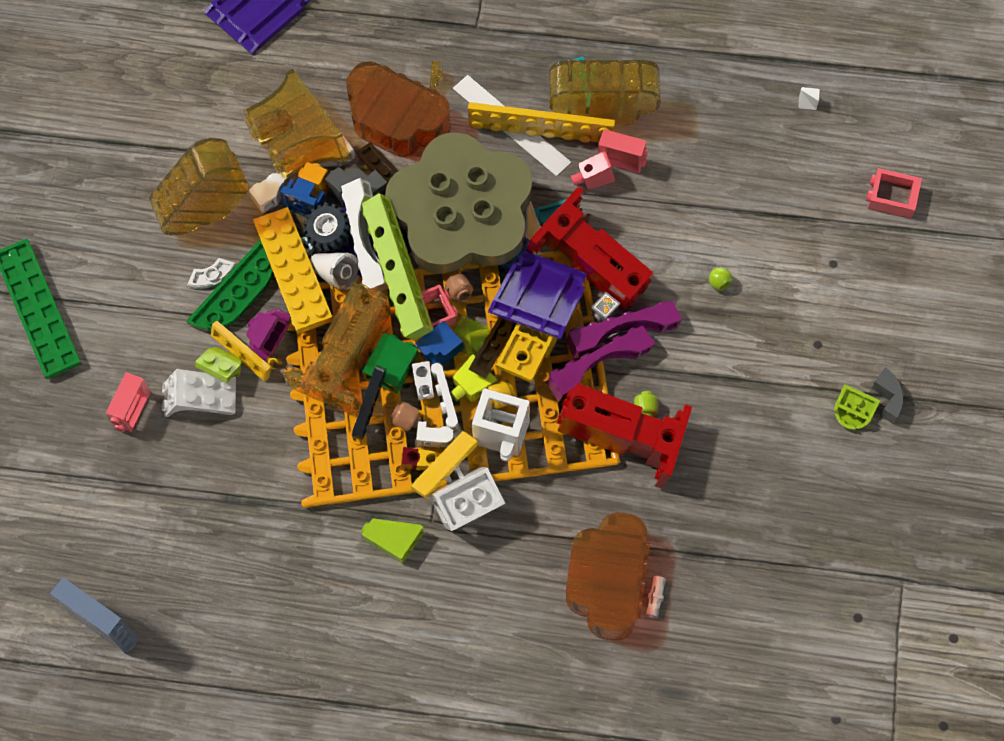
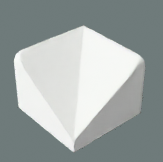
M802 87L798 107L816 110L820 89Z

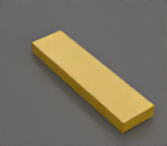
M218 321L212 324V338L231 354L241 358L242 363L260 379L266 381L270 378L271 366Z
M462 431L411 485L412 490L427 499L478 445V440Z

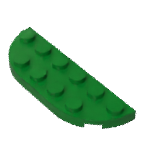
M261 240L252 247L186 320L188 325L199 330L211 331L212 324L218 321L225 328L229 327L265 291L271 282L273 270Z

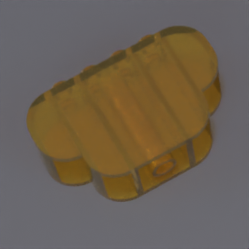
M566 60L554 63L549 68V107L554 113L615 120L614 126L633 124L639 120L640 115L650 114L660 107L659 66L652 61Z
M206 138L194 143L187 149L152 192L149 201L164 234L184 235L196 230L201 225H210L224 219L246 195L250 186L236 154L231 152L227 141L220 138Z

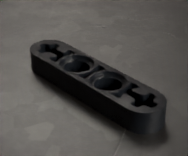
M377 365L372 373L352 431V437L355 439L363 440L387 372V369Z

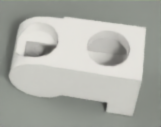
M429 361L412 364L418 400L434 398Z
M418 421L417 446L447 448L454 441L453 431L446 426L429 428L426 422Z

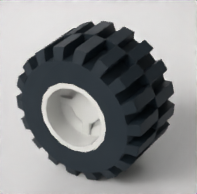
M329 203L325 204L324 207L318 205L316 210L313 208L311 215L307 214V221H304L303 224L305 226L303 228L305 237L311 246L321 254L322 252H343V248H348V242L353 240L346 212L335 204L330 206Z

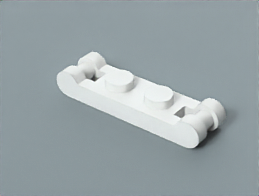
M434 363L431 366L432 378L438 382V385H435L437 395L442 396L443 402L440 403L442 413L447 414L446 425L455 433L458 431V420L442 365Z

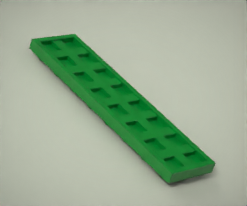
M28 238L1 249V275L45 379L48 380L82 365Z

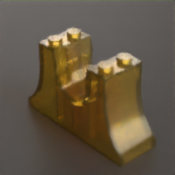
M293 69L286 72L284 81L271 95L244 110L246 116L244 121L247 127L251 128L249 133L252 139H257L260 145H268L270 150L268 155L272 162H275L273 167L277 174H282L284 179L299 172L302 167L304 168L306 162L311 164L326 161L346 162L351 159L342 133Z

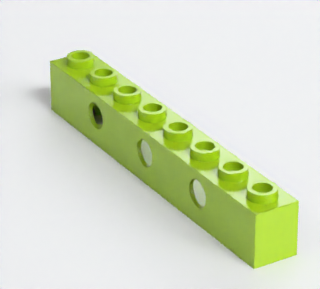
M379 193L362 203L363 216L367 220L368 231L374 241L373 247L378 254L379 265L385 275L384 281L388 285L389 296L396 309L395 315L401 324V333L406 338L417 340L432 332L433 327L390 198ZM380 227H383V228H384V234H383V236H382ZM391 260H394V262H395V267H394V269H393ZM402 293L406 295L405 302L403 300Z

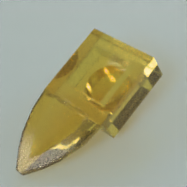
M432 61L430 97L434 94L437 86H439V79L443 78V68H440L439 61Z

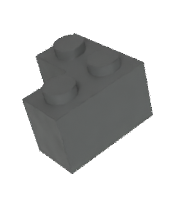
M355 164L350 168L347 167L344 171L340 167L330 171L325 178L329 196L342 208L345 207L341 186L359 178L366 180L368 176Z

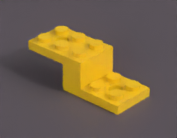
M517 323L496 364V368L532 383L544 357L548 359L558 338ZM521 353L526 354L527 359L519 361L516 358L517 355Z

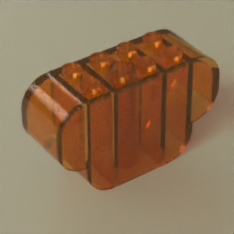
M371 61L356 65L347 77L346 87L354 130L361 139L371 142L373 145L393 155L405 157L415 153L420 146L427 147L436 137L450 132L449 102L437 90L429 89L419 81H413L402 73L398 74L392 71L388 66H382Z
M612 513L602 520L599 529L588 528L582 530L575 536L572 543L566 584V602L572 612L579 616L587 617L590 631L596 637L604 640L619 641L627 638L632 633L636 618H640L643 601H639V598L643 599L645 581L641 580L645 579L648 562H644V560H648L650 543L646 542V525L639 517L633 514Z

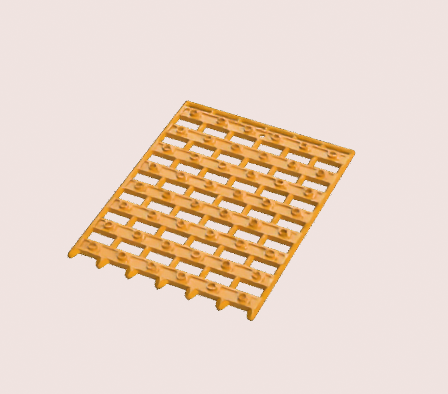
M560 250L539 253V256L543 258L553 259L554 262L572 268L573 261ZM471 262L455 272L442 274L445 290V284L450 276L461 274L463 270L479 268L483 295L471 296L465 302H455L451 297L448 300L451 306H455L458 316H456L457 323L450 326V328L462 340L465 347L454 356L455 369L444 371L445 378L453 377L469 357L473 355L470 339L487 337L499 316L488 313L491 303L501 286L498 265L485 266ZM423 268L414 269L421 292L425 291L423 276L436 273H431ZM362 276L358 277L355 285L362 284ZM585 279L583 287H585L584 298L587 316H582L579 301L565 329L566 338L569 331L573 328H583L584 324L596 322L595 318L592 317L594 314L591 311L593 300L590 283L587 279ZM326 281L318 282L321 289L330 288L332 317L337 345V343H340L339 340L342 339L341 336L344 335L345 329L348 328L347 325L350 324V320L354 316L353 314L356 313L352 312L350 289L339 290ZM387 289L376 294L369 292L371 310H365V312L372 317L375 344L352 347L354 351H351L352 354L349 355L348 362H344L346 366H342L344 370H340L342 372L340 374L341 385L322 387L319 359L331 358L335 350L318 352L316 328L297 334L299 351L288 355L286 358L288 364L298 365L301 368L302 386L292 390L290 397L293 400L304 401L306 422L297 425L293 429L295 435L308 437L310 458L297 465L300 472L312 474L314 495L302 500L301 505L304 508L417 493L411 488L410 469L408 471L401 470L403 447H407L405 430L392 423L393 418H391L396 405H401L402 403L400 391L396 394L382 387L383 415L373 416L369 422V425L385 423L388 451L369 454L367 434H365L363 440L352 437V431L363 402L361 390L367 389L370 382H360L357 354L373 352L383 333L387 335L393 334L391 315L395 314L396 309L395 307H389ZM440 301L425 304L427 312L430 309L443 308ZM484 302L488 329L469 332L466 305ZM358 311L359 313H362V314H365L366 316H368L366 313H364V312H362V311ZM289 322L290 326L287 330L296 331L292 323ZM411 339V340H404V341H403V342H405V343H406V342H411V343H413L414 345H416V344H415L416 342H415L414 340H412V339ZM568 344V354L549 355L548 359L544 357L534 377L535 395L517 396L515 376L496 368L502 352L490 372H494L498 382L510 383L514 389L515 397L528 400L530 403L538 402L542 430L526 432L524 440L543 438L548 466L529 469L525 442L523 441L519 457L512 455L511 460L507 461L509 472L491 474L494 482L614 466L620 463L618 453L611 451L612 458L606 459L604 448L583 441L586 461L567 464L563 435L566 434L557 431L559 424L556 423L559 416L558 402L546 382L550 377L549 374L552 372V364L574 360ZM418 349L419 356L416 360V363L427 362L426 358ZM602 361L596 364L599 386H594L591 368L582 376L580 384L608 394ZM431 372L434 398L421 400L422 410H419L418 417L423 418V422H426L429 428L444 427L442 415L445 414L442 413L440 396L437 395L435 388L438 382L432 378ZM408 375L404 384L414 383V375ZM342 392L345 420L326 423L323 395ZM464 395L459 399L460 405H454L455 413L461 412L464 432L473 437L472 422L479 404V398L471 402ZM507 405L500 408V411L517 415L519 407ZM502 422V425L513 428V424ZM346 428L349 457L330 459L327 430ZM477 445L467 456L469 472L479 467H487L489 470L486 448ZM423 446L415 447L414 449L434 451L440 455L446 448ZM389 459L392 488L373 491L370 461ZM350 464L353 493L334 496L331 467ZM444 480L438 488L447 484L446 480Z

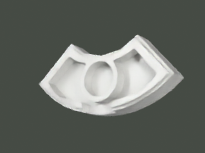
M218 258L208 268L194 269L187 284L188 288L207 289L219 285L233 270L236 263Z

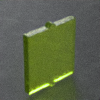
M462 315L453 330L465 345L464 349L460 352L470 356L474 354L475 356L488 335L490 328L478 323L477 320L473 321Z

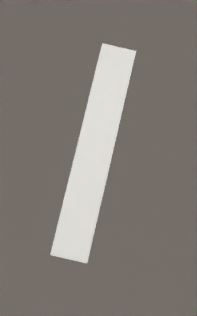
M468 75L453 87L468 102L504 106ZM504 131L556 176L571 163L540 135L530 136L525 133L514 134Z

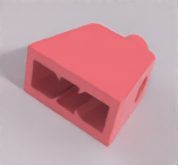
M605 151L579 163L581 172L571 176L574 186L585 182L589 190L615 182L612 167Z

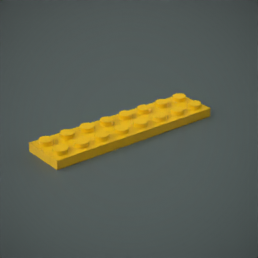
M469 102L468 105L469 127L475 129L485 128L492 131H508L514 134L525 133L530 136L541 135L547 138L573 139L586 143H599L604 129L614 132L615 120L474 102Z
M288 207L253 219L297 334L333 322V317Z

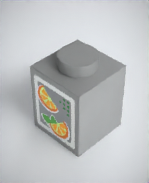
M605 292L591 307V311L594 313L592 317L595 318L597 323L603 322L609 317H614L620 311V303Z

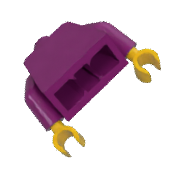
M279 309L267 311L266 314L259 312L255 318L248 322L249 329L246 333V336L250 339L251 350L264 361H267L271 369L278 370L274 367V362L282 364V361L277 358H271L270 355L274 354L290 326L289 322L294 326L290 314Z

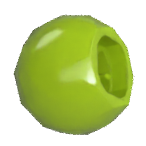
M723 267L715 268L709 274L710 286L718 291L724 290L732 283L731 272Z

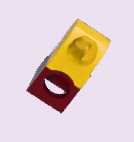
M403 447L401 470L425 471L437 459L439 454L434 451Z

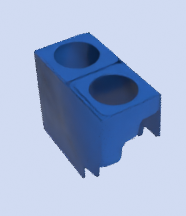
M445 321L439 323L433 328L432 332L424 335L415 343L427 361L431 362L432 365L439 362L442 366L465 347L462 340Z

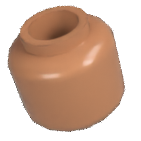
M463 274L450 276L445 284V289L455 302L467 301L473 292L472 285Z
M406 402L401 403V405L397 404L391 414V418H393L392 423L405 431H409L412 427L416 428L418 421L421 419L418 417L419 410Z

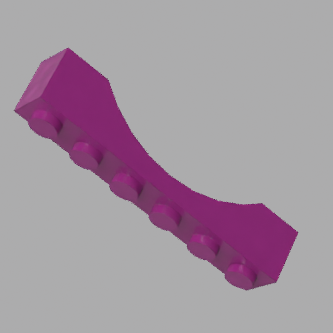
M673 300L669 302L662 301L653 307L645 306L639 311L633 313L629 311L620 317H609L600 323H590L587 327L573 328L569 331L566 342L574 360L580 359L587 352L593 353L603 340L619 331L628 330L632 327L638 328L643 325L646 330L664 333L677 329L682 319Z
M644 326L632 327L624 336L618 335L610 341L611 343L607 345L603 343L598 346L593 353L587 352L580 357V360L576 362L574 360L570 361L562 370L556 369L552 371L546 384L557 401L560 402L565 399L569 388L573 389L576 383L580 384L582 376L597 363L613 358L637 359L650 352L655 342Z

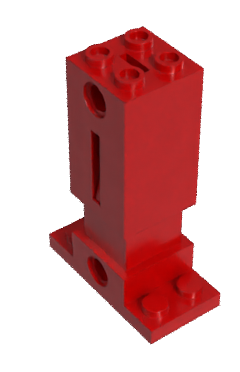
M578 186L532 236L526 251L532 254L534 252L539 253L544 245L553 252L559 249L574 262L572 268L587 273L586 279L603 294L607 292L620 303L622 310L627 306L630 308L640 294H643L649 287V284L653 281L651 276L654 272L603 229L597 232L582 219L584 213L579 210V204L583 201L582 195L584 190Z
M576 383L573 389L569 388L567 396H565L563 401V408L556 422L559 424L557 431L620 455H624L628 451L647 458L645 464L657 468L654 479H656L655 487L662 489L672 475L692 406L685 404L682 410L678 409L675 417L665 416L663 420L641 413L643 409L641 406Z

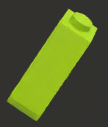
M372 518L370 523L367 522L363 526L361 535L365 542L403 565L424 534V528L419 524Z

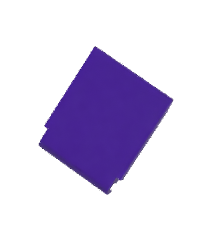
M214 0L204 11V14L253 55L303 12L302 7L310 0Z
M523 250L518 263L514 262L491 303L488 313L561 339L584 293L585 287H583L587 273Z

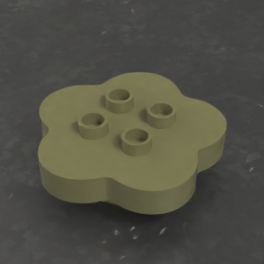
M446 133L436 137L427 145L418 163L404 167L392 176L387 184L385 196L390 198L399 228L408 233L409 248L415 262L421 268L431 273L447 274L455 272L471 262L485 266L502 265L513 260L520 253L525 242V220L522 213L526 210L532 198V174L527 164L516 155L507 152H489L479 141L467 134Z

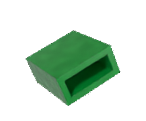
M383 333L362 371L363 378L370 381L377 365L386 368L387 372L382 387L398 394L412 369V364L416 362L419 356L418 348L411 342L405 343L393 334L387 335Z

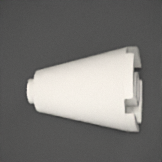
M323 253L314 254L310 258L314 273L336 289L348 290L358 280L359 261L353 254Z

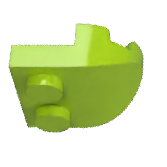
M212 347L207 349L195 361V367L228 383L234 376L238 377L240 375L242 360L221 348Z
M844 384L834 407L836 419L842 426L848 429H860L871 421L880 400Z

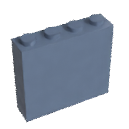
M64 577L50 593L71 616L126 654L128 650L131 651L135 647L138 637L119 616Z

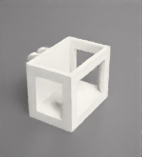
M483 388L472 422L473 438L478 440V446L499 451L500 457L504 462L511 460L512 455L519 457L530 422V401ZM492 400L519 407L517 415L492 409ZM495 419L513 424V428L491 422V420Z
M457 466L454 472L458 478L452 481L449 475L445 479L447 484L436 489L429 496L445 529L450 531L505 504L487 467H479L463 475L459 466Z

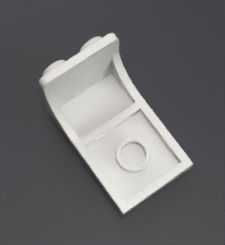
M176 369L166 382L163 383L162 392L165 393L162 402V411H164V417H169L171 414L183 410L227 415L235 414L236 377L225 383L208 373Z

